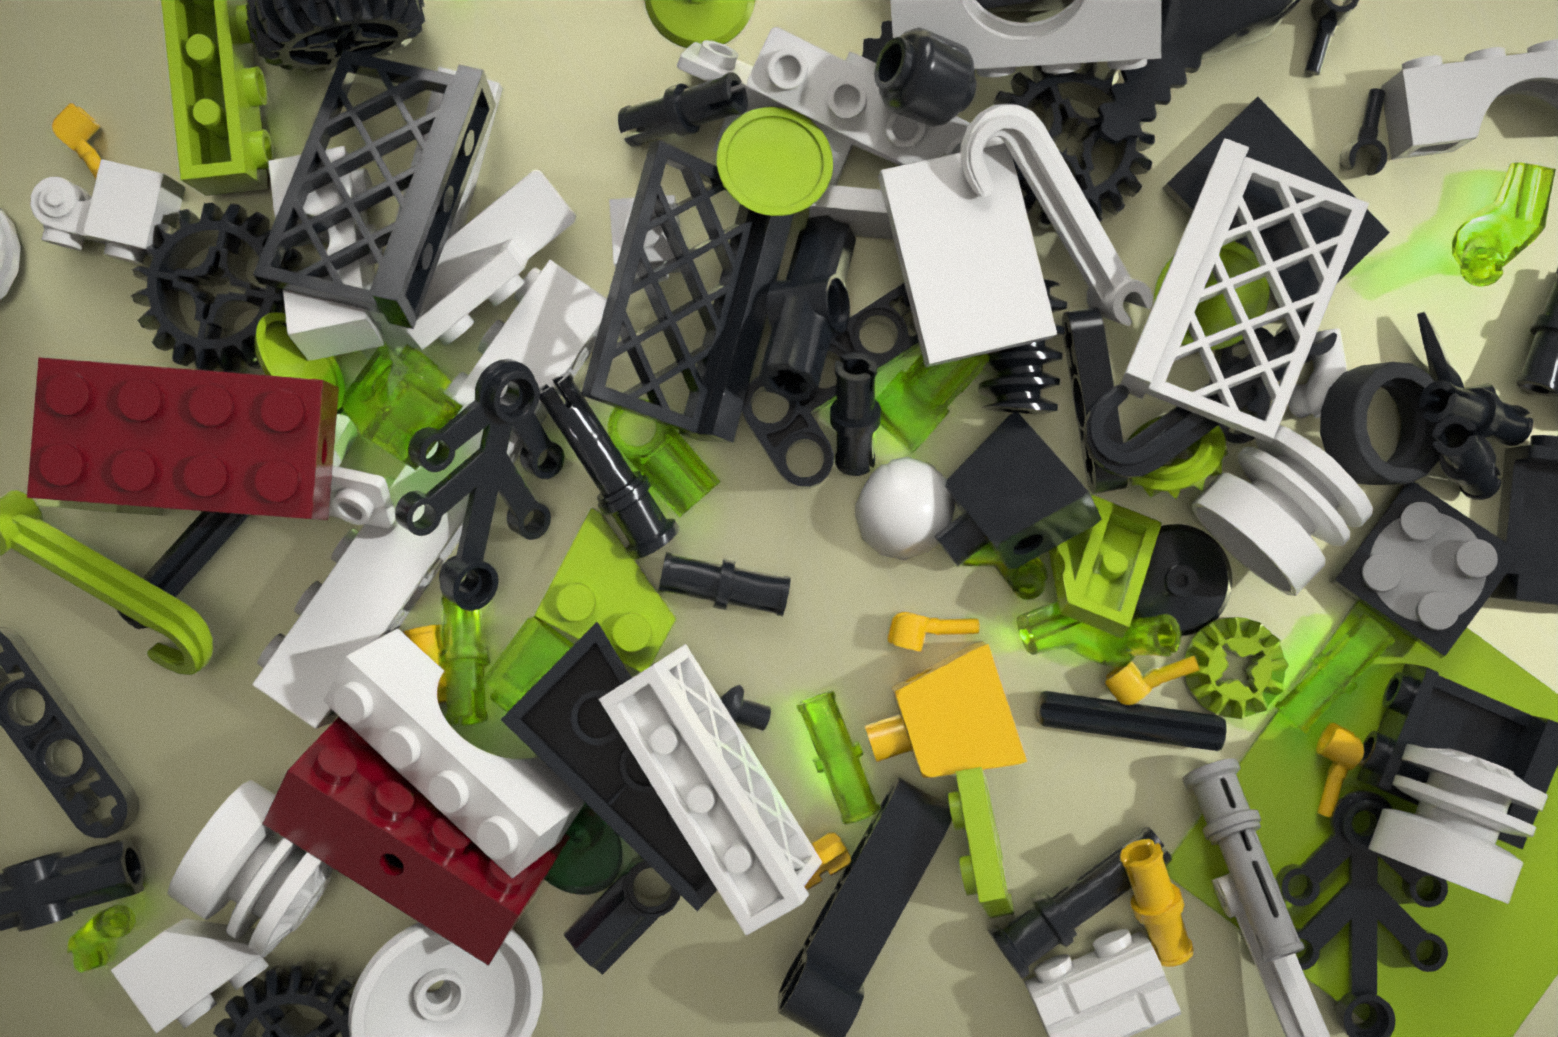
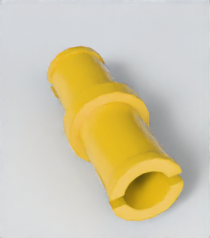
M1150 839L1134 841L1128 844L1120 854L1122 865L1126 869L1134 893L1130 901L1134 916L1140 923L1144 924L1150 943L1161 965L1165 967L1182 965L1193 956L1194 947L1191 939L1188 937L1181 915L1185 904L1180 889L1170 881L1163 860L1161 845L1159 843L1154 844V841Z

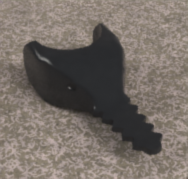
M1161 0V58L1147 59V65L1141 68L1120 71L1124 83L1112 85L1109 89L1112 102L1103 103L1098 107V114L1101 119L1099 135L1105 142L1113 145L1120 143L1123 139H1138L1142 132L1140 122H1153L1156 119L1157 111L1155 105H1168L1171 101L1170 89L1183 88L1187 84L1185 72L1196 73L1201 66V60L1259 42L1270 36L1301 0Z

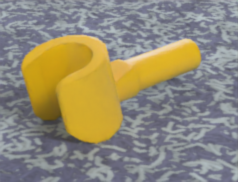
M69 103L54 118L52 130L63 143L78 154L80 159H83L96 179L101 158L96 149L87 141L101 126L83 108Z
M899 612L892 619L887 641L895 646L921 652L926 632L936 635L979 634L980 623L978 618L939 619L938 617L929 618L910 612Z
M1191 656L1157 669L1154 668L1142 675L1130 659L1108 672L1105 684L1118 702L1124 705H1133L1148 695L1152 688L1199 671L1200 668L1195 656Z
M1329 723L1326 726L1316 748L1318 754L1333 761L1328 770V776L1317 813L1327 817H1331L1338 802L1344 779H1346L1348 770L1354 769L1364 754V747L1360 739L1353 732L1336 723Z

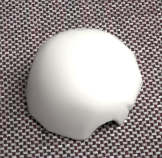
M910 457L892 459L888 464H881L865 483L855 505V517L862 539L880 555L900 560H907L931 551L938 545V541L934 536L952 522L955 511L954 500L945 488L947 479L932 464Z

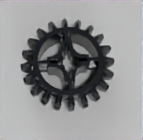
M247 0L246 14L248 20H246L251 41L255 42L258 55L264 57L266 63L280 66L287 70L301 68V70L309 72L316 68H326L329 71L337 67L343 50L377 57L392 54L393 49L396 47L407 46L412 41V38H415L423 31L422 24L425 22L422 7L425 5L423 0Z
M1090 62L1084 64L1080 73L1069 72L1056 75L1043 72L1041 65L1034 66L1032 70L1033 80L1027 75L1018 72L1010 82L1013 93L999 91L993 101L994 105L1015 104L1030 110L1041 103L1045 112L1041 122L1046 127L1054 143L1061 133L1068 134L1067 141L1071 136L1076 138L1078 142L1083 141L1073 156L1067 155V148L1063 153L1059 152L1099 222L1103 219L1102 207L1107 212L1117 215L1125 207L1121 194L1134 197L1142 188V184L1134 174H1146L1151 169L1152 160L1139 151L1151 148L1155 143V135L1142 131L1138 139H1123L1120 143L1115 144V161L1108 179L1094 187L1090 173L1094 170L1091 151L1100 148L1104 143L1103 138L1099 135L1101 119L1100 117H1082L1075 112L1069 99L1085 103L1098 112L1100 105L1112 102L1109 89L1119 80V71L1112 69L1101 80L1094 76L1097 70V62ZM1013 158L1026 212L1028 214L1032 206L1041 209L1038 217V226L1046 229L1051 222Z
M204 203L200 219L188 209L179 210L181 228L176 230L167 223L157 224L159 235L165 241L160 247L152 244L142 250L145 255L153 258L150 267L139 266L131 269L135 277L147 282V288L138 290L130 295L133 298V302L151 307L137 321L142 328L158 330L152 340L153 345L162 351L173 349L172 360L179 365L187 367L195 361L196 370L215 371L219 365L223 372L239 373L243 360L253 369L261 368L255 351L257 325L260 319L268 313L277 312L285 314L283 289L267 285L266 288H262L250 283L246 275L248 260L242 258L246 243L254 249L260 258L271 231L269 230L270 219L260 212H255L247 217L246 209L234 203L228 206L224 214L216 204ZM209 247L206 259L200 266L193 269H185L199 252ZM294 248L286 250L279 269L291 271L303 261L301 252ZM229 282L231 286L245 292V294L229 292L228 294H217L214 297L213 293L198 286L215 287V285H226ZM178 291L188 293L194 299L196 304L194 320L200 322L198 335L189 327L182 315ZM250 309H260L248 326L236 334L226 337L227 331L234 330L236 320L243 312Z
M299 961L293 965L289 975L282 966H274L266 972L265 981L254 977L243 985L244 996L236 995L228 1001L225 1011L230 1018L221 1020L215 1026L213 1034L217 1037H256L258 1025L261 1023L265 1028L262 1037H335L340 1032L342 1037H350L348 1016L352 995L349 991L355 985V975H347L336 985L332 983V964L321 966L313 979L306 961ZM285 1004L306 1005L319 1010L326 1017L311 1020L299 1013L295 1007L288 1009Z

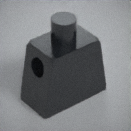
M1016 410L947 479L945 488L962 512V515L934 537L957 567L988 544L1008 569H1015L1095 526L1102 518L1089 491Z

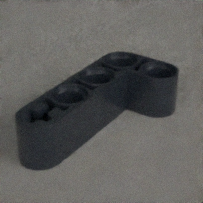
M905 283L851 316L844 332L832 334L826 356L841 362V356L852 352L864 353L874 358L877 363V373L918 348L920 343L914 319L909 328L916 334L909 336L908 328L903 318L904 315L911 311ZM894 305H899L901 315L892 308ZM871 322L883 323L892 330L894 346L884 353L870 352L860 341V330ZM756 377L749 383L742 408V413L748 427L780 477L788 485L797 489H811L820 485L828 477L832 469L834 452L830 442L812 415L836 400V385L829 388L818 387L812 390L808 400L787 401L789 404L787 414L780 421L765 423L758 420L752 412L754 398L760 392L765 391L759 378ZM810 443L820 450L823 457V465L818 473L810 477H799L788 469L786 456L794 445Z
M899 777L893 782L852 854V862L842 872L782 982L778 993L779 1014L820 1037L846 1036L864 999L863 983L951 824L952 817L948 804Z

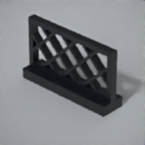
M343 50L253 273L258 283L382 313L389 324L414 329L496 107L484 70L458 65L457 71L453 75ZM356 74L380 79L387 89L355 107L352 106L347 97ZM425 90L444 94L439 109L415 121L403 101ZM396 105L407 125L372 142L362 122ZM344 106L347 111L341 113ZM356 126L366 145L331 163L325 152L330 138ZM429 133L428 138L425 141L423 135ZM416 140L422 150L418 164L392 177L381 157ZM375 160L386 181L350 198L340 177ZM322 161L325 166L319 169ZM334 182L344 202L309 219L303 209L308 194ZM408 188L406 196L404 198L401 191ZM395 196L401 207L396 222L370 234L359 213ZM353 217L364 238L328 255L317 234ZM300 218L302 223L296 226L297 221ZM311 238L322 260L298 272L279 269L286 250ZM386 246V249L382 256L379 249ZM373 253L379 267L370 290L344 284L337 270ZM330 274V276H331V278L333 279V281H329V280H325V279H321V278H323V277H325V276H327V275Z
M661 140L650 142L581 395L679 430L678 434L697 441L733 443L767 318L768 290L771 284L777 280L794 214L784 216L765 215L752 211L740 204L735 224L723 230L710 200V197L723 190L727 191L720 179L717 166ZM666 164L681 171L691 194L690 197L670 207L660 185ZM703 181L712 185L705 188ZM696 206L709 239L688 250L675 216ZM653 209H654L656 215L652 217V213H653ZM661 225L675 258L652 269L643 246L647 232ZM714 248L722 267L719 284L706 291L693 259ZM679 268L693 300L671 312L658 279ZM636 272L639 276L637 279H635ZM644 288L658 320L635 332L626 313V308L630 295ZM698 310L706 332L702 346L689 353L676 322ZM663 330L676 361L654 374L640 343ZM619 335H620V337H621L622 340L617 343L618 338H619ZM627 351L641 382L622 393L605 385L612 360ZM680 372L690 391L684 415L670 410L659 386ZM646 393L650 402L641 400L638 397Z

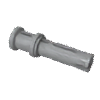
M1235 758L1224 759L1199 767L1183 776L1182 780L1185 788L1194 790L1207 823L1202 830L1206 840H1210L1211 845H1219L1239 900L1243 905L1262 953L1261 958L1263 963L1300 952L1305 947L1303 942H1300L1280 893L1278 883L1274 878L1256 831L1261 828L1259 822L1262 819L1258 810L1250 809L1236 775L1241 769L1239 763Z

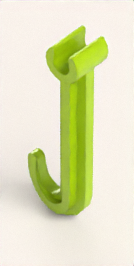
M11 490L0 498V556L13 549L142 625L169 638L180 650L158 642L147 651L148 657L160 666L177 674L193 675L209 663L213 650V638L208 625L194 609L45 523L39 506H36V502L32 498H27V494L24 492Z

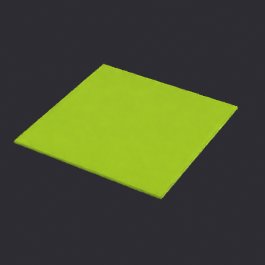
M1356 601L1239 761L1241 769L1236 775L1250 809L1258 810L1262 819L1259 822L1261 828L1256 833L1275 880L1278 872L1283 867L1290 864L1301 865L1332 834L1330 817L1317 813L1328 770L1333 762L1316 751L1322 732L1329 723H1336L1353 732L1363 744L1369 733L1372 731L1377 732L1386 711L1382 703L1385 689L1390 679L1397 672L1402 673L1405 663L1428 667L1439 672V676L1530 715L1547 718L1557 723L1558 694L1469 628L1464 630L1447 655L1440 658L1362 603ZM1359 765L1352 770H1348L1338 800L1350 792L1365 790L1382 796L1395 810L1416 813L1417 805L1357 780L1361 770ZM1558 766L1546 792L1548 798L1542 812L1538 811L1533 826L1536 827L1534 836L1527 837L1523 849L1499 840L1496 841L1495 845L1515 855L1523 862L1509 904L1446 880L1448 893L1445 900L1438 906L1431 908L1420 906L1406 897L1402 889V878L1378 857V884L1423 929L1429 930L1442 938L1448 949L1447 960L1440 969L1433 972L1422 971L1405 959L1402 953V944L1377 920V995L1386 1000L1395 1013V1028L1390 1037H1513L1558 975ZM1360 811L1353 817L1352 827L1356 833L1364 832L1369 827L1370 816L1367 811ZM1201 813L1172 853V861L1169 864H1165L1169 878L1240 929L1236 917L1229 918L1226 915L1215 893L1212 880L1230 872L1219 845H1211L1210 840H1206L1202 830L1207 823L1203 813ZM1349 857L1319 883V894L1311 904L1295 906L1283 899L1295 928L1301 929L1349 881ZM1299 874L1291 878L1288 890L1292 896L1300 895L1305 891L1307 886L1306 877L1303 874ZM1424 876L1417 882L1416 891L1419 897H1424L1431 893L1434 885L1431 876ZM1349 922L1319 950V958L1315 965L1307 970H1303L1305 978L1338 1002L1349 992ZM1300 938V942H1303L1305 949L1295 953L1297 959L1306 952L1307 944L1305 939ZM1431 940L1422 941L1417 946L1416 956L1418 960H1426L1432 955L1433 943ZM1365 1003L1359 1004L1354 1008L1353 1013L1365 1021L1369 1017L1370 1007Z

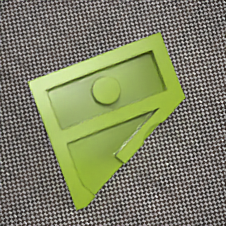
M1090 494L1102 520L1095 526L1049 550L1060 614L1122 638L1130 627L1162 522Z
M591 508L534 616L577 639H580L598 622L622 663L642 672L653 665L677 617L649 581L636 559L631 558L627 548L609 525L606 517L602 512Z
M982 767L956 771L959 791L949 792L948 800L955 831L966 830L971 855L959 857L966 895L978 894L979 903L989 918L1014 915L1011 894H1008L1002 863L1003 854L987 778Z

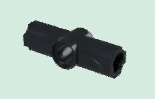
M828 215L808 218L806 227L799 231L786 280L773 282L767 294V315L772 330L758 378L767 392L778 394L787 401L808 400L811 391L818 388L832 334L844 332L849 323L850 301L845 282L856 238L848 224L834 221Z
M131 838L93 846L66 856L63 855L62 851L51 853L3 868V873H0V931L17 927L19 932L35 929L78 914L80 909L142 892L144 890L143 878L145 867L140 851L135 848Z
M640 855L631 860L626 871L563 934L582 959L602 975L660 916H664L671 911L681 896L672 886H670L666 894L656 899L644 898L638 894L634 887L635 878L644 869L652 868Z

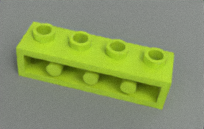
M161 0L180 180L205 196L268 189L266 169H269L268 161L274 160V151L267 130H262L259 106L267 104V88L260 67H255L252 44L255 42L251 41L246 20H248L246 14L247 0Z

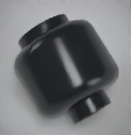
M918 27L908 30L901 36L892 38L887 42L879 54L874 71L875 83L879 87V94L886 108L899 115L932 127L944 125L956 117L959 112L964 111L972 102L976 92L977 83L974 61L968 48L924 28Z

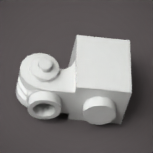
M101 159L92 197L85 189L61 177H48L41 180L34 187L30 206L34 216L43 224V241L75 250H82L84 239L105 244L104 255L143 265L145 253L142 250L152 244L160 247L165 241L159 235L157 224L167 223L176 228L185 186L164 173Z

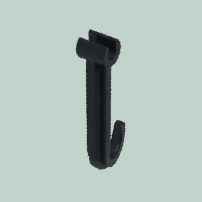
M1309 310L1298 315L1302 325ZM1287 322L1282 324L1276 331L1275 336L1261 345L1268 362L1290 354L1294 349L1296 341ZM1333 332L1314 342L1305 363L1329 352L1335 345L1337 334ZM1248 354L1223 372L1224 379L1256 367L1251 354ZM1286 366L1273 371L1277 382L1281 380ZM1261 376L1229 388L1238 410L1267 390ZM1211 381L1210 383H1208V384L1205 385L1204 387L1213 384V382ZM1117 385L1101 396L1089 409L1084 423V443L1092 460L1105 472L1121 478H1135L1159 469L1221 423L1176 406L1128 442L1116 443L1107 437L1104 424L1106 418L1129 395L1126 386ZM1218 393L1206 397L1222 404Z

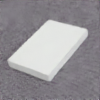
M1005 143L984 147L983 160L994 185L993 193L988 197L977 195L972 190L961 166V153L883 169L878 175L925 367L1047 340L1057 335L1013 157Z

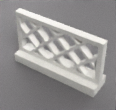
M1224 138L1120 385L1126 386L1129 394L1143 399L1146 393L1270 443L1276 435L1369 203L1248 158L1246 154L1249 147ZM1249 180L1275 189L1284 209L1254 221L1242 197ZM1294 197L1304 201L1297 204ZM1323 207L1347 217L1339 236L1316 245L1302 214ZM1236 213L1241 226L1229 230ZM1289 220L1303 250L1273 262L1259 231ZM1247 236L1261 267L1230 279L1220 259V249L1225 244ZM1333 250L1326 267L1321 255ZM1308 260L1320 285L1316 294L1292 303L1278 272ZM1213 271L1218 284L1205 288L1210 273ZM1266 277L1280 308L1249 320L1235 289ZM1223 294L1237 325L1205 337L1194 313L1198 303ZM1310 308L1302 325L1297 313ZM1285 318L1296 344L1292 353L1268 362L1254 330ZM1189 329L1194 342L1180 347L1185 333ZM1242 335L1256 367L1224 379L1210 347ZM1199 352L1213 384L1190 392L1166 382V379L1174 361ZM1286 366L1281 381L1278 384L1273 371ZM1261 376L1272 400L1265 420L1263 421L1239 411L1229 388ZM1218 393L1222 404L1206 397Z
M683 645L601 697L599 701L745 935H749L802 905L809 896L804 886L822 864V861L687 645Z

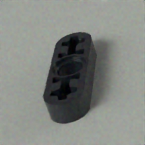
M1097 307L1066 311L1062 316V326L1065 327L1063 340L1089 488L1093 494L1126 489L1128 478H1121L1105 472L1092 460L1084 443V423L1089 409L1101 396L1114 388L1101 313ZM1117 407L1106 418L1104 427L1108 438L1116 443H1123Z

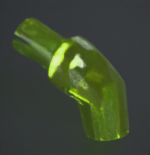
M1522 162L1510 163L1494 202L1477 210L1461 222L1452 240V255L1459 264L1460 273L1465 281L1478 287L1496 283L1504 273L1502 267L1506 266L1541 234L1546 227L1556 169Z
M1058 601L1020 614L1017 617L1019 635L1025 649L1031 655L1067 648L1085 659L1100 665L1119 668L1125 666L1135 656L1157 655L1169 657L1171 653H1176L1181 643L1180 626L1176 619L1168 614L1132 617L1130 627L1122 638L1060 614Z

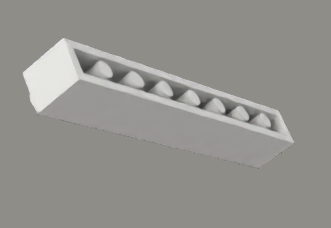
M552 260L548 261L542 271L536 267L533 268L523 279L524 284L515 293L514 299L520 303L506 323L500 319L497 320L483 336L478 346V351L483 355L469 375L465 372L459 373L446 389L441 403L447 407L433 425V428L441 429L475 400V386L481 373L490 364L502 359H512L526 365L532 371L539 388L545 384H548L549 387L553 386L559 397H561V393L552 379L566 372H571L573 377H575L589 357L595 345L607 298ZM507 385L504 387L500 398L506 393ZM539 400L534 414L540 424H542L549 413ZM425 424V425H423L421 428L431 427V426H429L428 424ZM483 429L455 450V457L452 463L440 472H430L414 463L409 456L407 446L404 455L410 458V460L396 479L391 476L385 479L394 510L403 495L411 491H421L426 494L480 448ZM511 430L507 454L514 464L521 453L523 445L514 431ZM434 441L429 445L426 451V458L434 455L438 447V441ZM469 494L445 513L438 527L432 533L425 536L414 535L400 526L396 519L390 528L364 524L360 531L354 528L351 529L334 549L331 560L337 564L324 583L315 581L297 602L294 612L300 615L289 633L286 636L282 633L276 635L261 653L257 664L263 670L252 685L315 729L333 723L338 714L323 700L345 657L400 627L460 541ZM424 505L418 507L414 512L413 522L420 519L423 515Z

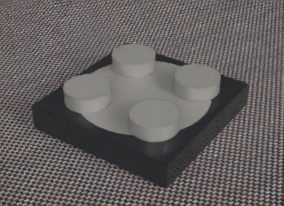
M1412 482L1403 487L1333 581V584L1435 655L1443 658L1522 553L1416 482Z

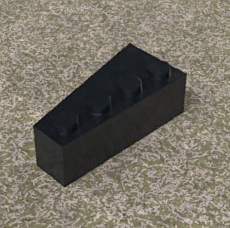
M596 622L500 720L698 911L717 891V888L599 701L601 697L632 677L615 652L601 626Z

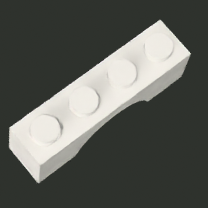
M890 0L893 38L901 36L908 30L919 27L955 41L968 48L974 61V69H976L977 75L982 77L1007 76L1015 72V67L1041 65L1043 72L1062 74L1077 71L1081 68V63L1107 62V66L1111 69L1131 70L1146 66L1147 59L1161 58V0H1074L1060 13L1045 20L1029 23L1012 22L999 18L984 9L976 0Z
M1558 39L1534 44L1527 48V53L1506 56L1505 48L1493 47L1469 53L1464 57L1465 61L1443 64L1441 56L1433 55L1412 59L1403 63L1402 70L1381 86V89L1385 91L1383 103L1391 160L1456 151L1478 137L1487 109L1494 99L1500 96L1511 94L1529 95L1548 102L1558 110Z
M396 629L347 655L323 701L511 878H514L560 842L585 802L539 757L527 759L504 758L487 753L463 739L446 721L438 704L437 686L444 670L404 633Z

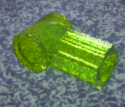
M921 353L906 372L902 369L875 399L881 406L880 426L913 454L950 412L947 407L983 370L982 368L990 360V357L987 354L925 367Z
M614 408L610 413L607 423L611 441L637 471H640L643 476H647L652 488L679 518L721 482L674 428L655 422V434L648 443L641 446H633L624 442L619 435V424L624 415L629 412Z

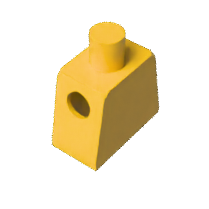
M983 641L973 643L891 687L899 714L864 726L876 762L912 751L918 771L923 778L956 774V771L982 767L985 770L1027 762L989 644Z

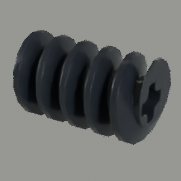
M1044 279L1052 313L1067 309L1066 301L1050 295V288L1060 286V284ZM1055 323L1056 336L1064 335L1065 327ZM1046 340L999 350L1000 352L982 357L981 368L998 377L979 383L978 393L995 401V403L982 406L981 408L1009 413L1017 410L1020 414H1046L1057 411L1058 404L1041 397L1040 394L1041 390L1060 385V378L1043 371V365L1062 360L1063 353L1046 346Z

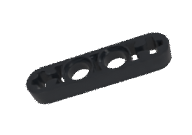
M0 627V644L4 650L0 653V684L10 680L7 674L23 672L25 675L24 678L8 683L2 690L0 689V725L75 827L84 835L92 838H107L127 829L135 821L139 811V798L134 788L25 640L15 630ZM27 688L36 690L42 695L45 702L43 717L35 724L24 722L16 711L17 697ZM63 739L74 741L82 751L83 761L75 774L61 772L53 761L54 748ZM95 772L100 776V780L88 784L91 788L78 792L73 788V785L91 778ZM111 795L117 803L110 811L113 819L109 816L99 820L94 814V810L100 805L97 796L104 798Z

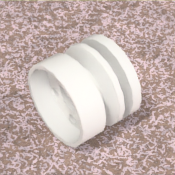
M1279 425L1276 435L1270 443L1256 438V445L1259 449L1252 446L1244 447L1238 454V462L1252 482L1251 484L1230 473H1222L1192 503V509L1201 524L1238 561L1272 587L1287 595L1296 596L1325 566V557L1311 535L1333 546H1343L1350 539V530L1347 525L1350 527H1361L1372 516L1373 507L1363 490L1330 455L1290 428Z
M1407 744L1402 760L1430 772L1426 784L1404 776L1395 775L1392 784L1405 794L1420 801L1416 813L1383 809L1368 849L1509 904L1523 862L1515 855L1495 845L1500 832L1521 837H1533L1536 830L1535 826L1507 815L1510 803L1542 812L1548 795L1526 784L1515 776L1513 771L1484 759L1450 748H1423Z
M250 780L243 783L227 798L196 837L180 862L170 882L167 894L205 920L214 916L230 900H233L237 904L232 912L226 933L237 940L260 918L261 920L252 934L248 947L260 956L265 957L274 950L284 937L292 931L294 932L306 919L327 888L332 877L333 868L262 824L276 795Z

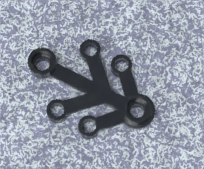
M502 359L490 364L478 378L475 386V400L441 429L424 427L414 433L408 445V453L411 460L430 472H440L452 463L455 457V450L483 429L480 448L426 494L421 491H411L403 495L395 508V518L400 526L414 535L425 536L432 533L438 527L445 513L469 494L457 555L449 558L443 564L439 573L440 588L443 595L467 611L479 610L486 606L493 599L498 588L499 579L497 571L483 560L498 492L509 508L507 512L509 528L525 539L534 540L540 538L548 530L551 522L549 509L535 500L507 454L511 430L514 431L523 445L520 453V463L531 474L541 479H550L560 472L565 460L562 447L549 439L534 414L539 403L540 390L532 371L526 365L512 359ZM507 385L506 393L500 398L504 387ZM434 441H438V447L434 455L426 458V451L429 445ZM547 449V456L544 462L538 466L540 454ZM424 505L423 515L420 519L413 522L414 512L418 507ZM531 511H534L532 520L524 526L526 516Z
M1365 790L1350 792L1338 800L1330 817L1332 834L1301 865L1290 864L1283 867L1278 872L1276 881L1283 899L1295 906H1306L1317 898L1320 891L1319 883L1349 857V881L1301 929L1295 928L1299 939H1305L1307 944L1305 954L1298 958L1302 971L1314 966L1319 958V950L1349 922V992L1338 1002L1336 1008L1337 1023L1341 1030L1349 1037H1390L1395 1028V1013L1391 1005L1377 995V920L1402 944V953L1405 959L1422 971L1433 972L1440 969L1447 960L1448 949L1442 938L1429 930L1423 929L1378 884V857L1402 878V889L1406 897L1420 906L1431 908L1441 904L1447 896L1448 884L1443 878L1368 849L1382 810L1393 808L1382 796ZM1360 811H1367L1370 816V825L1364 832L1356 833L1352 827L1353 817ZM1303 874L1307 880L1306 889L1300 895L1292 896L1288 890L1289 881L1295 875ZM1424 876H1431L1434 884L1431 893L1427 896L1419 897L1416 891L1417 882ZM1431 940L1433 943L1432 955L1426 960H1418L1416 956L1417 946L1422 941ZM1359 1004H1368L1370 1014L1367 1020L1362 1023H1353L1352 1012L1354 1008Z

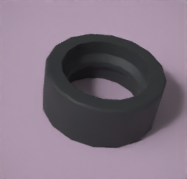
M1402 362L1361 365L1342 373L1328 389L1321 408L1320 435L1325 452L1341 465L1357 484H1409L1425 477L1438 463L1440 453L1433 445V442H1437V440L1432 437L1433 430L1438 423L1426 420L1422 414L1428 410L1419 409V400L1423 390L1434 380L1428 373L1414 364ZM1380 387L1387 390L1395 401L1401 419L1400 439L1394 454L1387 462L1383 461L1372 447L1367 431V411L1373 395Z

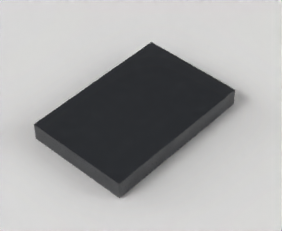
M1256 97L1163 187L1191 217L1224 138L1249 147L1246 154L1248 158L1356 198L1259 97ZM1249 180L1242 197L1254 221L1284 209L1275 189ZM1294 197L1297 204L1304 201ZM1323 207L1302 214L1316 245L1339 236L1347 218ZM1368 209L1365 212L1337 283L1390 233ZM1236 213L1229 230L1241 226ZM1289 220L1259 231L1273 262L1303 250ZM1247 236L1235 240V242L1244 245L1254 252ZM1333 250L1321 255L1326 267ZM1308 260L1278 272L1292 303L1316 294L1320 285ZM1270 288L1269 299L1280 308ZM1310 308L1305 309V310H1303V311H1300V312H1298L1297 314L1299 315V314H1301V313H1303V312L1309 310Z

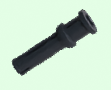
M571 372L563 373L552 379V381L563 396L565 404L554 387H549L548 384L539 388V400L599 489L600 493L597 496L598 508L603 515L611 514L629 541L627 552L631 558L640 559L646 557L669 543L678 534L680 528L675 519H666L648 491L651 487V482L646 474H641L640 471H631L587 400L581 395V391L573 380L574 377Z
M1145 827L1140 834L1052 897L1047 892L1043 895L1039 893L1032 898L1033 906L1003 928L994 925L988 930L996 945L1021 979L1030 974L1029 966L1059 944L1065 947L1074 942L1073 938L1077 936L1075 928L1132 888L1126 869L1123 867L1120 859L1121 851L1128 844L1142 839L1153 840L1154 844L1159 843L1161 848H1163L1165 845L1152 829ZM1162 850L1164 863L1169 864L1172 861V857L1168 850Z

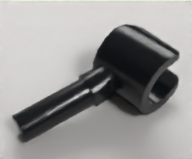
M1313 0L1311 14L1318 25L1304 72L1316 76L1320 75L1336 27L1346 20L1357 6L1359 0H1344L1342 6L1334 4L1331 0Z
M1373 88L1369 90L1362 126L1359 128L1357 140L1345 146L1340 154V163L1345 170L1353 169L1356 153L1360 147L1367 149L1371 155V163L1367 171L1368 176L1379 173L1387 162L1388 154L1386 147L1381 141L1377 140L1379 131L1377 128L1385 91L1382 89Z

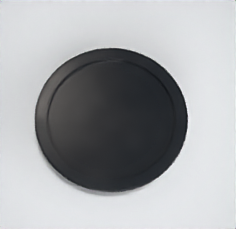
M1183 524L1161 526L1133 617L1150 631L1171 637L1195 634L1209 623L1216 621L1227 606L1232 590L1231 566L1227 555L1219 543L1209 534L1196 527Z

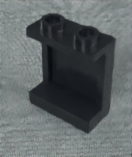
M1531 435L1530 445L1505 448L1497 537L1522 554L1493 591L1491 598L1558 605V436Z
M1405 663L1402 673L1397 672L1390 679L1382 701L1386 711L1377 732L1372 731L1363 742L1364 754L1358 764L1361 770L1357 780L1418 806L1420 801L1405 794L1392 784L1395 775L1427 783L1430 772L1402 760L1407 744H1412L1423 748H1450L1484 759L1513 771L1514 775L1526 784L1546 794L1558 766L1557 722L1530 715L1439 676V672L1425 666ZM1510 803L1507 815L1533 825L1538 811ZM1500 832L1497 840L1523 849L1527 837Z

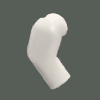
M1340 328L1316 333L1313 343L1333 332L1337 334V339L1329 352L1312 360L1314 371L1308 378L1307 383L1295 385L1288 405L1291 413L1296 417L1304 418L1313 414L1315 418H1319L1328 389L1342 373L1347 372Z

